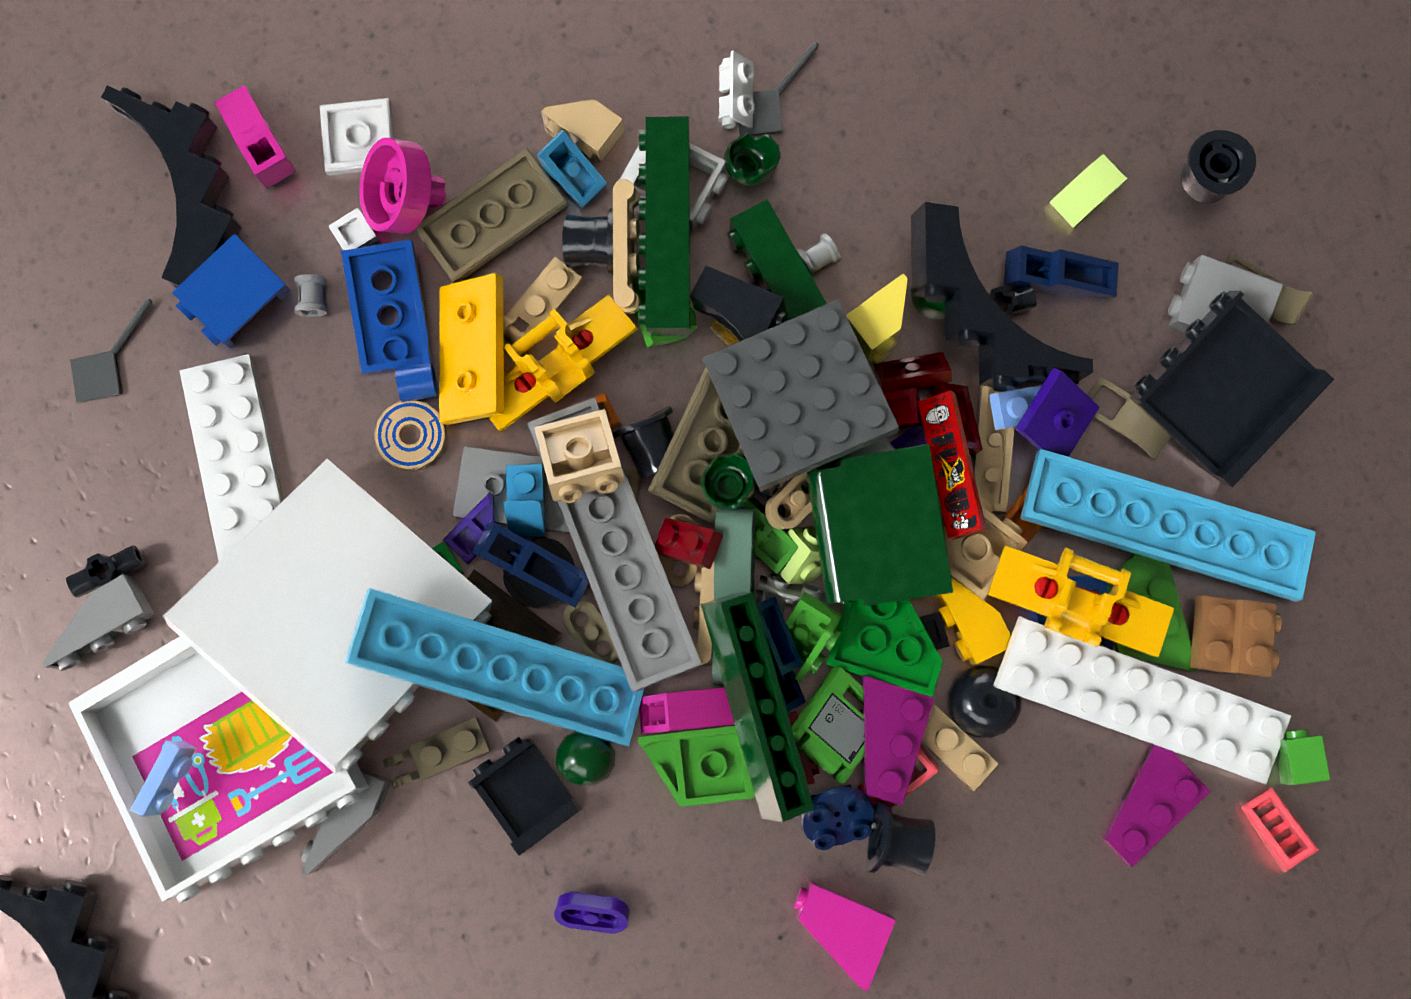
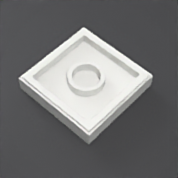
M389 98L320 105L325 172L328 176L362 172L364 161L371 147L382 138L394 139L392 110Z

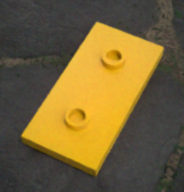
M493 273L441 286L439 308V423L451 425L504 414L503 276Z

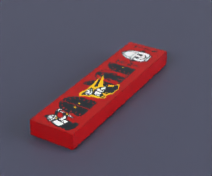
M949 390L918 401L926 442L930 446L935 482L948 538L955 540L987 530L956 393Z

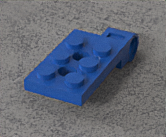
M410 239L341 251L361 373L370 374L395 369L396 384L401 402L437 397L438 385L413 241ZM380 272H389L393 279L392 285L387 290H377L374 286L375 276ZM387 306H393L398 311V320L390 326L383 325L379 317L381 310Z

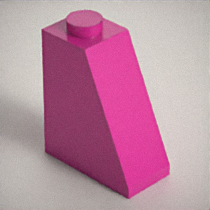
M725 688L644 696L639 707L641 734L735 724Z
M812 881L809 882L807 889L801 886L793 908L798 909L796 915L798 920L861 989L868 991L896 919L887 913Z

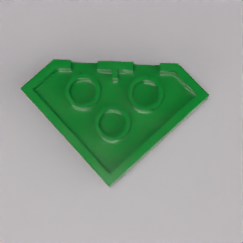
M863 599L845 603L841 613L843 616L837 626V630L841 631V634L829 652L826 665L841 667L843 670L853 674L868 676L933 697L943 661L910 600L868 606L863 605Z

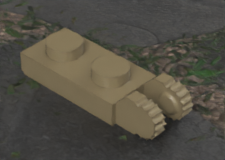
M475 717L408 746L409 749L394 754L382 761L385 768H392L401 764L402 761L413 758L417 770L409 774H402L391 781L393 789H396L420 778L421 780L430 778L491 750L478 717Z

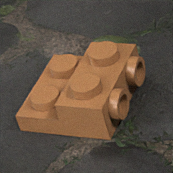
M1204 595L1195 596L1190 668L1249 677H1271L1272 671L1279 664L1278 651L1273 649L1274 635L1279 633L1282 625L1281 616L1276 613L1277 604L1250 600H1231Z

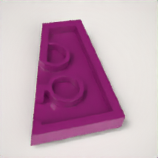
M863 675L865 794L902 806L935 698Z
M1151 744V750L1144 764L1139 767L1134 777L1135 781L1126 799L1122 800L1103 837L1104 841L1129 867H1133L1211 792L1173 751Z

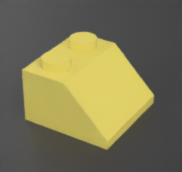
M904 274L897 277L846 315L868 363L873 360L876 364L882 362L893 353L892 348L898 343L896 338L901 330L908 281Z

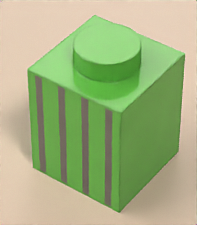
M1308 729L1286 731V739L1280 740L1281 745L1276 756L1280 783L1298 785L1329 781L1330 776L1323 737L1309 736Z

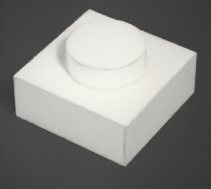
M359 208L354 209L328 226L343 250L367 247L379 240Z

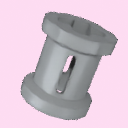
M825 233L820 236V241L807 249L797 250L812 278L816 276V271L829 263L841 261V255L835 243Z
M303 274L294 277V284L298 286V305L294 307L295 314L303 317L326 315L327 307L323 305V287L326 286L325 277L316 274Z

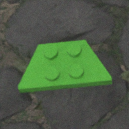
M1138 554L1131 556L1117 569L1118 571L1122 569L1131 571L1126 590L1173 607L1174 611L1159 657L1156 658L1113 642L1115 651L1146 661L1147 663L1181 669L1185 672L1198 671V669L1190 668L1192 645L1170 564ZM1107 582V589L1109 594L1112 590V587L1115 585Z
M735 726L638 737V743L680 807L754 798L755 793Z

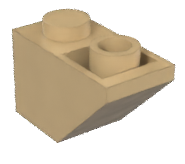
M595 99L547 106L541 112L545 125L544 128L552 137H555L561 130L565 131L588 160L593 158L599 163L602 162L624 133L623 118Z

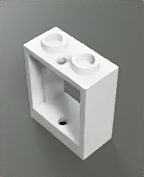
M689 143L690 165L710 174L690 212V231L693 232L698 222L704 224L712 209V205L709 202L714 193L720 194L722 192L728 175L725 174V160ZM638 146L620 179L630 180L640 193L641 198H646V192L639 189V164H646V151H639Z

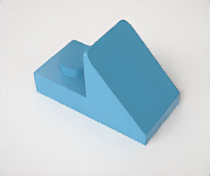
M563 130L537 154L541 166L548 176L557 180L578 206L584 207L607 184Z
M506 465L507 501H504V510L508 530L521 537H545L544 465Z

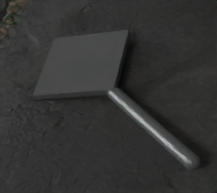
M814 42L776 89L753 92L755 105L753 128L750 129L738 123L740 136L745 133L753 136L783 132L779 95L819 47L817 42Z
M150 298L144 301L110 351L70 360L76 403L121 394L115 356L151 306L152 300Z

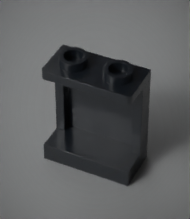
M518 737L501 749L505 755L495 763L488 759L471 772L475 777L468 784L478 792L511 839V846L520 856L581 811L582 808L532 738L522 741Z

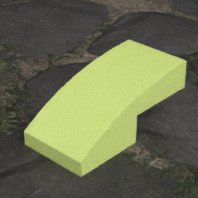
M1102 154L1049 203L1075 228L1128 179Z

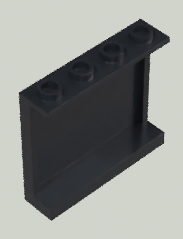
M1223 291L1217 295L1209 304L1211 310L1202 320L1196 319L1186 328L1183 333L1185 338L1177 347L1171 346L1160 356L1158 360L1160 365L1152 374H1144L1133 386L1135 392L1129 397L1219 482L1233 487L1335 380L1325 370L1316 369L1242 299L1245 294L1241 291H1228L1227 293Z

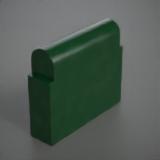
M929 444L840 459L841 466L820 468L806 473L827 604L838 602L842 604L852 602V600L863 599V605L868 606L953 593Z

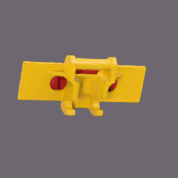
M609 294L569 324L566 323L555 309H552L548 312V318L512 345L509 343L504 345L505 352L515 364L504 372V414L489 417L500 433L550 396L555 403L595 374L591 364L638 330ZM559 328L554 336L559 345L544 358L537 360L532 354L520 357L555 329Z
M1004 546L987 594L1046 616L1047 619L1044 627L1095 647L1099 646L1101 637L1156 658L1159 657L1174 611L1173 607L1127 591L1131 571L1126 569L1118 571L1075 555L1074 550L1069 548L1064 549L1057 565L1017 549ZM1070 568L1115 586L1112 587L1109 594H1100L1075 585L1076 582L1067 578V573Z

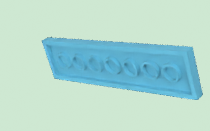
M1039 449L1036 452L1020 519L1295 602L1303 600L1316 531L1044 449Z
M372 588L366 591L344 662L352 666L623 746H629L644 692V689L632 693L623 667Z

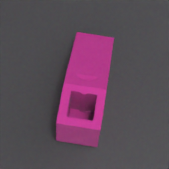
M245 85L215 101L240 151L255 176L266 189L297 172Z

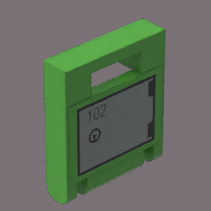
M832 667L791 728L795 742L803 736L797 748L824 772L830 775L834 774L833 778L842 784L849 779L863 758L865 748L863 709L859 712L842 696L848 690L864 704L862 685L841 667Z

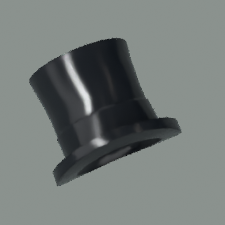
M1214 130L1201 135L1190 147L1187 162L1182 168L1181 183L1185 192L1196 201L1213 203L1223 199L1226 195L1240 191L1247 185L1256 168L1254 149L1248 140L1231 131Z
M613 208L609 209L608 216L583 217L567 215L565 217L562 231V251L566 267H607L609 275H613Z
M667 406L645 419L622 427L612 433L614 442L622 440L628 450L640 480L656 474L673 438L674 432L667 417L673 412L671 406Z
M876 802L873 807L874 818L870 825L871 833L868 840L866 872L875 873L881 866H887L924 875L929 869L935 849L936 833L933 820L899 816L892 813L887 803Z

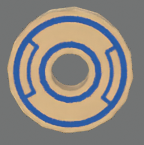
M417 400L398 401L386 408L379 417L374 432L376 447L382 458L395 468L406 471L422 470L430 466L443 453L447 441L446 425L439 423V413L427 403ZM411 426L419 428L420 438L416 443L411 445L403 443L402 433L406 428Z

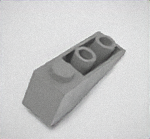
M123 574L90 592L42 662L44 667L60 669L61 671L68 670L81 663V656L92 650L94 653L100 652L113 645V638L124 632L132 634L147 625L145 620L154 616L155 613L136 578Z
M359 768L369 788L358 793L360 799L344 809H339L338 806L326 812L328 818L325 821L315 825L319 827L315 840H310L304 849L301 861L305 862L302 873L307 875L316 872L379 815L392 780Z

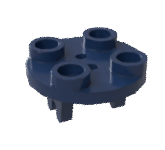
M849 784L843 787L828 789L817 795H811L814 810L801 815V826L807 838L814 842L817 849L828 850L833 846L844 845L853 840L866 839L871 833L870 825L874 818V808L867 794L859 789L852 788Z

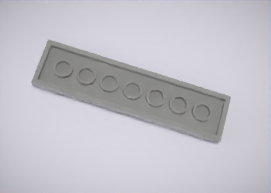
M595 397L527 423L541 460L542 456L534 427L599 411L600 409ZM622 467L625 483L618 484L615 491L607 494H601L597 490L584 493L574 503L557 501L632 693H635L700 667L702 664Z

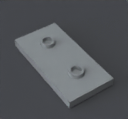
M464 446L453 517L463 519L491 492L494 495V522L507 525L504 510V501H507L506 465L543 464L541 457ZM544 468L546 530L570 534L558 501H553Z

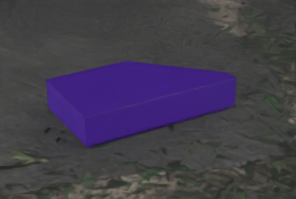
M489 492L443 539L467 565L477 557L472 551L489 521L494 522V495Z

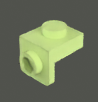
M790 528L787 534L797 544L798 549L780 575L788 584H811L822 573L815 528Z

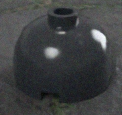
M978 665L963 671L953 680L947 694V708L953 721L965 733L973 737L993 738L1004 734L1016 723L1021 712V696L993 686L999 671L994 666Z

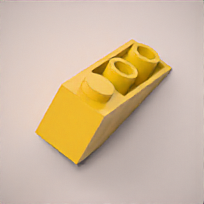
M951 577L953 593L936 595L941 605L938 612L940 611L944 626L947 629L952 627L958 639L954 642V645L962 661L968 660L972 666L1005 651L1011 634L1000 612Z

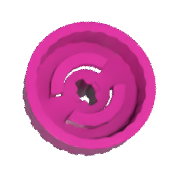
M382 138L368 152L360 178V204L364 218L372 229L382 232L409 234L420 225L427 212V207L436 208L438 205L442 206L446 197V183L440 176L431 175L428 156L418 143L393 138Z

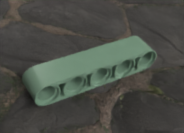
M717 508L715 531L723 534L714 559V600L735 593L753 592L754 594L755 509L721 510ZM713 649L712 682L713 685H724Z

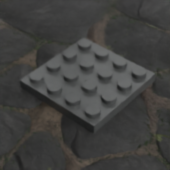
M835 300L702 358L760 492L899 432V426L839 300Z

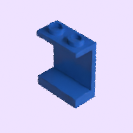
M234 233L181 283L172 294L180 300L175 306L190 321L197 317L205 325L201 332L214 345L217 346L222 342L228 348H231L235 344L231 338L275 296L282 300L291 290Z

